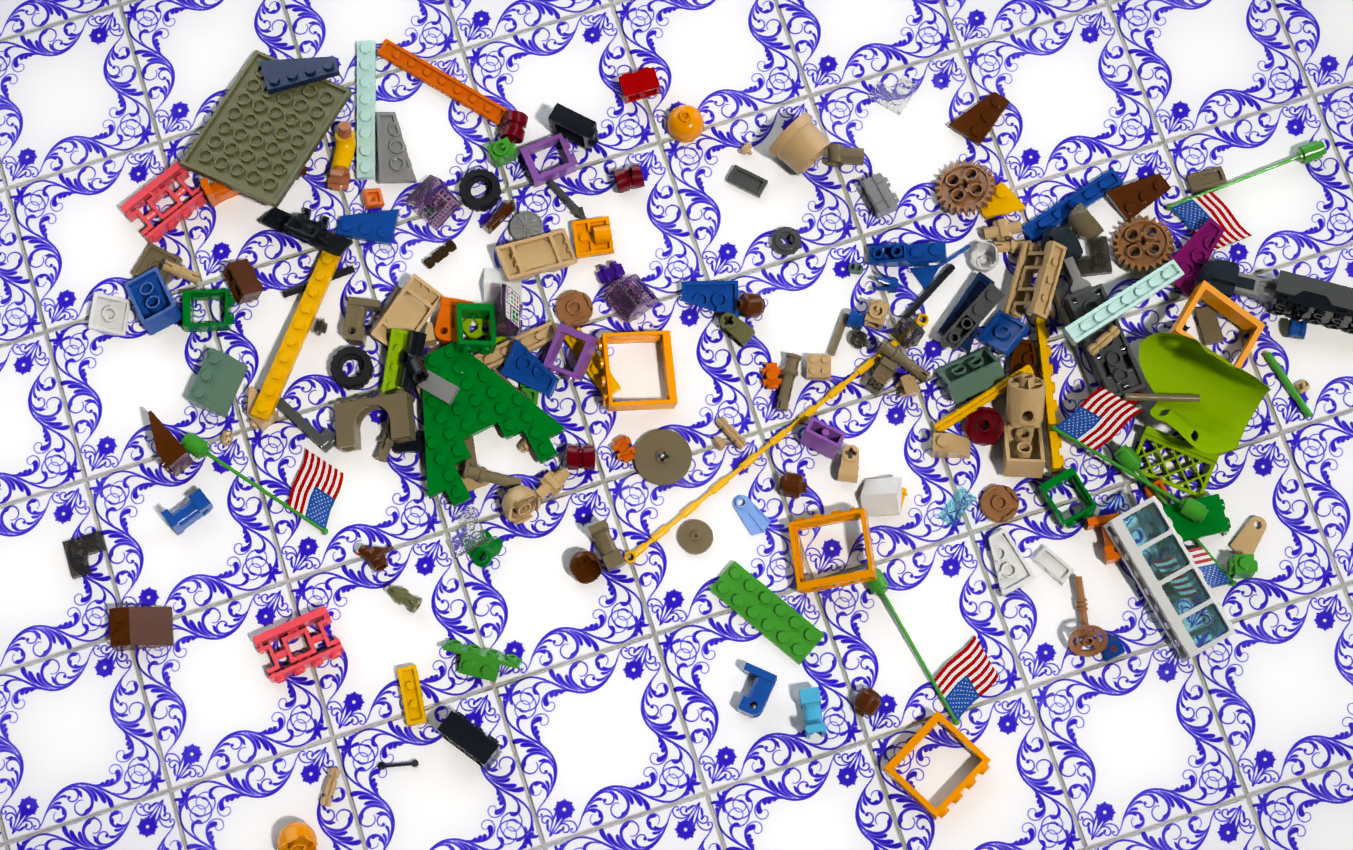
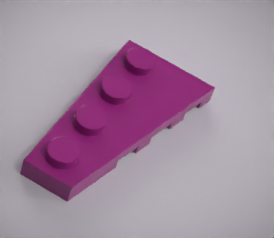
M1211 217L1169 260L1174 259L1185 273L1181 278L1173 282L1172 285L1186 297H1188L1197 281L1201 267L1207 263L1224 232V229Z

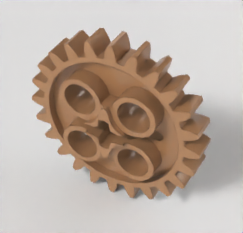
M963 160L962 164L956 161V166L954 167L949 164V170L943 168L944 175L938 174L939 180L935 181L936 199L939 201L940 206L943 205L945 211L950 209V214L957 211L958 216L962 212H964L966 217L968 212L975 215V210L982 212V206L988 208V202H992V196H995L994 189H996V184L994 183L995 178L992 176L991 170L987 171L986 165L981 167L980 162L974 165L973 160L969 164H966L965 160Z
M1139 215L1137 221L1131 217L1130 224L1124 221V227L1119 226V232L1114 233L1116 238L1112 239L1114 245L1112 249L1115 252L1114 257L1119 258L1118 264L1124 263V269L1130 266L1131 273L1138 269V274L1142 270H1145L1146 274H1148L1149 269L1155 271L1156 266L1160 268L1163 266L1162 262L1168 263L1167 257H1172L1171 251L1174 250L1172 231H1168V225L1163 226L1162 220L1156 223V217L1149 220L1148 215H1146L1145 220H1142ZM1150 233L1156 234L1153 237L1147 236ZM1130 236L1137 237L1135 239H1129ZM1152 250H1157V251H1158V252L1155 253V254L1150 253V251H1152ZM1132 253H1139L1138 256H1131Z

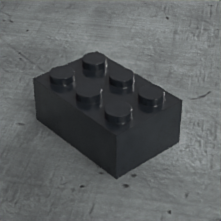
M451 711L438 727L439 734L488 771L502 754L499 741L491 735L485 736L483 729L477 724H469L468 718L458 711L456 714Z

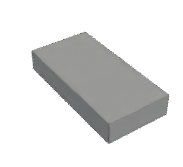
M427 370L429 374L427 381L419 383L418 387L451 405L460 388Z

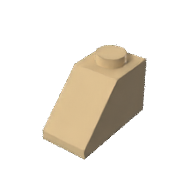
M250 386L247 415L250 418L248 422L255 430L259 428L264 432L280 417L276 410L270 422L251 416L250 413L259 393Z
M933 433L931 457L970 459V439L954 433Z

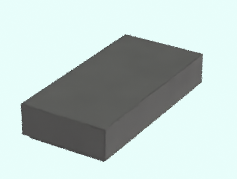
M737 165L733 167L726 180L727 183L758 198L761 197L768 184V180Z

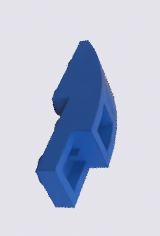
M946 242L913 245L896 243L869 246L870 265L922 267L929 266V263L947 262Z

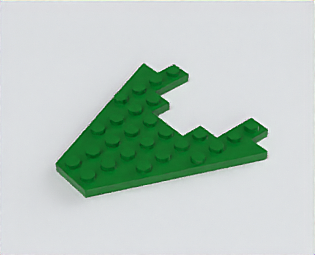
M455 341L425 356L424 366L427 370L460 388L451 405L422 389L427 493L429 499L446 491L454 508L471 500V496L455 466L472 458L464 441L497 424L506 440L524 432L540 464L558 456L550 439L565 432L564 427L475 356L456 352Z

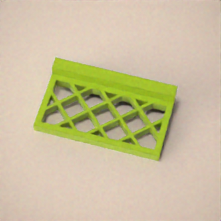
M1146 426L1136 450V454L1140 458L1145 457L1148 464L1147 468L1141 470L1146 477L1156 481L1161 478L1165 485L1197 498L1203 496L1220 456L1218 454L1201 452L1189 444V442L1150 426ZM1145 439L1153 442L1156 449L1145 453L1143 448ZM1165 448L1171 449L1174 457L1164 461L1160 450ZM1157 452L1161 462L1151 466L1147 455ZM1186 455L1190 458L1192 464L1182 468L1178 458ZM1175 459L1179 470L1169 473L1165 463ZM1200 463L1210 465L1208 473L1200 476L1196 465ZM1162 464L1167 475L1158 477L1154 474L1152 468ZM1194 467L1198 477L1187 481L1183 470ZM1181 472L1185 482L1175 484L1172 481L1171 475ZM1199 479L1202 486L1199 493L1191 490L1190 482Z

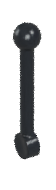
M418 760L389 764L379 762L377 767L380 770L388 767H417L419 762Z

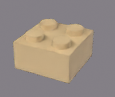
M807 354L808 381H831V355Z

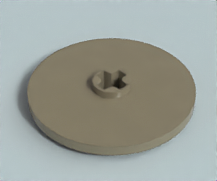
M659 429L646 434L637 444L636 453H634V462L638 473L646 481L659 486L671 485L680 481L689 471L692 462L691 449L685 438L677 432L667 429ZM662 453H665L666 457H668V459L666 458L664 462H662L658 457L661 456Z

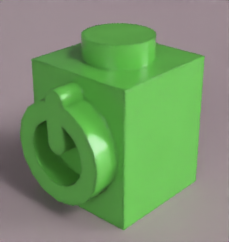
M508 137L487 146L496 169L516 160L515 153L518 152L514 142L510 143Z
M1234 554L1232 558L1227 559V574L1231 575L1232 579H1251L1258 570L1257 560H1254V554Z

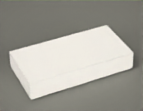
M1046 545L1032 559L1035 564L1061 586L1075 571Z

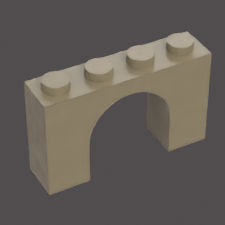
M398 390L394 394L380 393L376 397L363 396L359 397L358 400L346 399L334 404L337 448L343 453L362 450L361 423L370 412L375 410H385L388 412L392 440L397 443L416 441L413 396L405 390Z

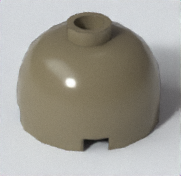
M1081 202L1070 212L1068 222L1071 227L1069 229L1076 236L1090 240L1099 236L1104 231Z

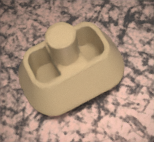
M746 142L739 152L743 155L746 153L752 155L753 152L750 150L752 148L751 142Z
M1301 380L1294 387L1299 394H1302L1310 388V384L1306 380Z
M225 430L222 432L220 442L222 445L230 446L233 440V433Z
M715 436L713 444L717 450L722 451L727 439L722 440L720 436Z
M524 438L518 445V449L522 453H527L531 448L527 438Z

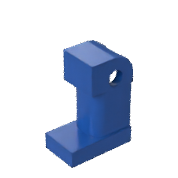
M200 488L188 497L190 499L172 514L168 509L161 512L178 536L213 509L212 503Z
M746 663L743 673L755 678L748 695L743 696L738 712L750 718H757L762 714L777 681V675ZM756 705L757 707L753 709L750 706Z

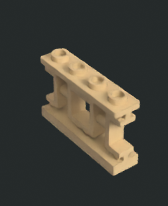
M1048 241L1044 251H1040L1041 246L1035 243H1022L1003 313L1018 319L1021 318L1023 309H1027V315L1033 318L1047 319L1067 247L1056 241ZM1037 273L1034 287H1030L1033 274Z

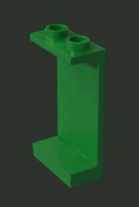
M1219 494L1195 499L1209 510L1202 523H1195L1180 514L1181 509L1178 508L1180 506L1178 503L1163 506L1164 512L1172 520L1173 527L1177 534L1182 537L1183 542L1222 533V536L1227 535L1229 528H1231L1229 518L1225 517L1224 500L1220 499ZM1152 521L1151 526L1156 538L1163 533L1156 521ZM1166 538L1157 542L1159 551L1166 549L1169 545Z

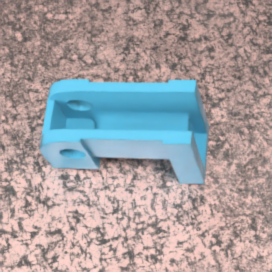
M819 687L799 689L806 739H810L811 733L821 732L822 737L826 736L827 730L826 724L823 723Z

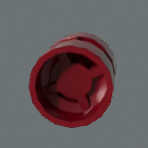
M516 110L506 111L503 119L505 126L501 128L500 138L508 137L510 143H522L528 116Z
M639 163L628 166L626 170L624 168L613 170L619 193L630 191L631 187L634 189L645 187Z
M568 445L567 470H576L580 466L584 470H595V445H584L582 449L577 445Z

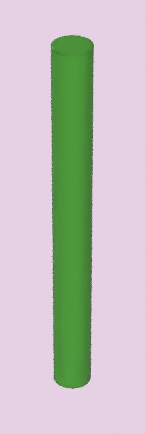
M1266 353L1264 357L1307 419L1311 417L1313 413L1272 353Z

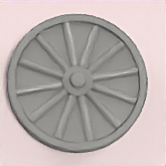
M532 211L519 212L510 222V232L516 241L543 233L542 219Z

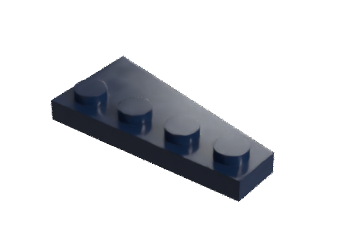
M335 56L259 61L268 94L340 75Z
M979 272L937 333L943 336L990 283L995 284V282ZM979 325L958 347L966 354L970 353Z

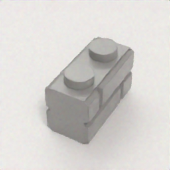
M880 172L862 180L860 183V188L877 219L896 211L899 203L896 193H892L889 189L891 185L888 178L883 177Z

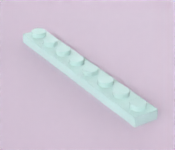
M375 40L357 41V180H376Z
M1172 259L1069 324L1062 332L1074 346L1172 284L1185 273L1175 260Z

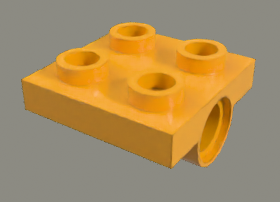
M609 216L572 221L577 259L614 254Z

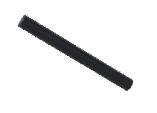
M950 263L901 316L904 322H907L955 270V266Z
M353 265L335 271L332 281L354 273ZM308 282L282 291L284 298L305 291Z

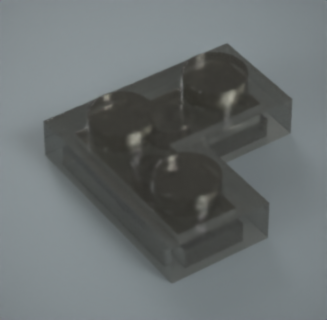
M1107 236L1087 240L1089 256H1083L1075 260L1081 276L1112 274Z
M101 531L63 542L72 579L92 574L88 556L106 550Z

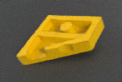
M1000 182L996 189H994L995 196H992V202H988V208L982 206V212H978L985 220L996 216L1009 215L1011 212H1023L1026 206L1003 182Z

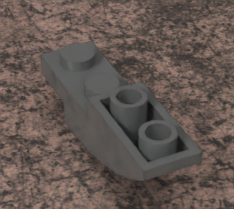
M990 283L942 336L941 340L955 352L1005 294L993 283Z

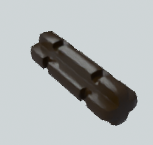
M452 240L446 242L445 246H441L433 252L431 257L428 256L424 259L425 266L428 269L434 267L435 263H439L447 257L449 252L452 253L457 249L456 244Z

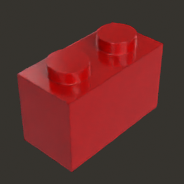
M644 67L637 72H627L618 77L625 104L661 94L660 84L654 67Z

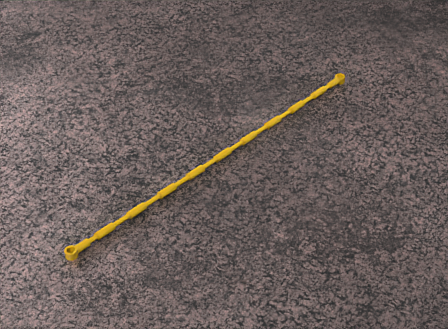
M920 314L917 321L910 325L902 335H898L889 343L897 347L909 334H913L920 327H925L929 321L928 316ZM925 318L926 322L922 323L919 319ZM879 352L872 359H868L856 369L854 374L844 382L836 385L817 404L809 407L798 416L796 421L772 437L764 447L740 463L739 467L727 477L724 476L706 494L682 510L679 516L650 536L651 538L647 542L642 543L633 551L626 552L624 556L626 563H635L636 558L647 550L650 544L658 541L670 531L671 527L700 507L703 501L727 485L729 480L759 459L758 457L767 449L775 446L785 438L788 432L799 423L807 420L817 412L820 406L844 390L846 385L865 373L883 354ZM633 555L634 559L629 561L627 560V556Z

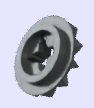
M791 227L777 229L771 238L773 250L785 256L795 254L801 245V236L798 231ZM790 236L789 242L791 244H786V246L783 247L782 239L786 240Z

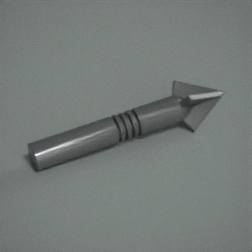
M551 180L548 186L574 212V217L586 220L583 207H578Z

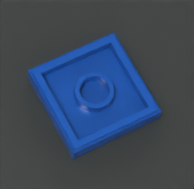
M999 310L976 338L978 342L1008 357L1029 332L1030 327Z

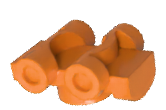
M766 363V368H762V376H766V379H763V387L767 386V390L779 389V386L782 384V378H778V375H781V367H777V363Z
M623 435L614 440L615 443L612 444L615 452L619 450L620 453L616 454L619 461L624 460L626 464L635 459L634 453H636L634 446H629L632 443L629 436L625 438Z

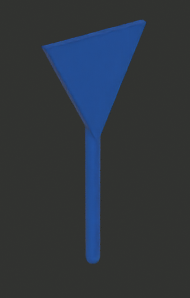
M967 245L947 258V262H941L933 266L910 268V270L926 290L941 266L965 252L971 246Z

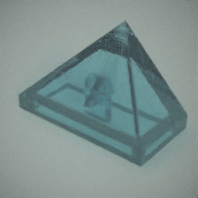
M961 487L939 513L938 517L953 528L977 498Z

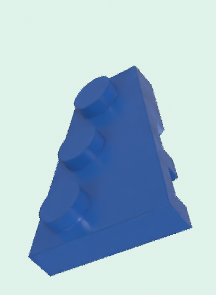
M399 209L340 216L336 234L345 238L392 246L400 211Z
M738 281L681 282L682 302L721 314L733 313L739 318V311L736 310V301L739 299Z
M515 339L500 374L552 397L559 379L518 339Z

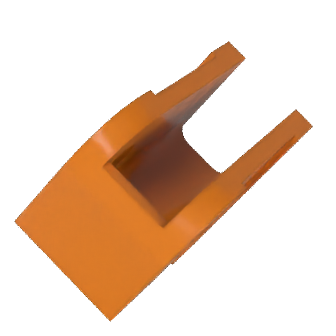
M206 177L200 179V183L212 207L242 194L217 182L209 184Z
M441 297L435 325V335L441 345L446 346L455 341L454 309L456 303H473L472 301Z
M1120 513L1087 518L1085 522L1086 530L1101 528L1105 544L1102 550L1105 565L1118 563L1123 560L1120 554L1114 551L1117 549L1103 527L1107 522L1119 516Z

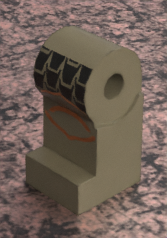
M884 356L868 380L865 388L879 396L898 371V365Z

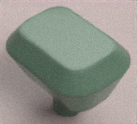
M850 263L848 271L851 274L860 275L863 272V265Z

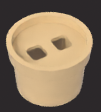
M804 112L776 138L767 151L773 157L782 160L799 176L806 172L831 145L829 140L813 123L814 120L808 112Z

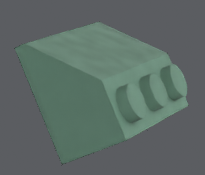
M986 346L935 369V373L946 394L955 404L963 402L975 394L982 393L1006 378L1001 361Z
M209 348L187 400L194 407L226 418L249 367L224 352Z

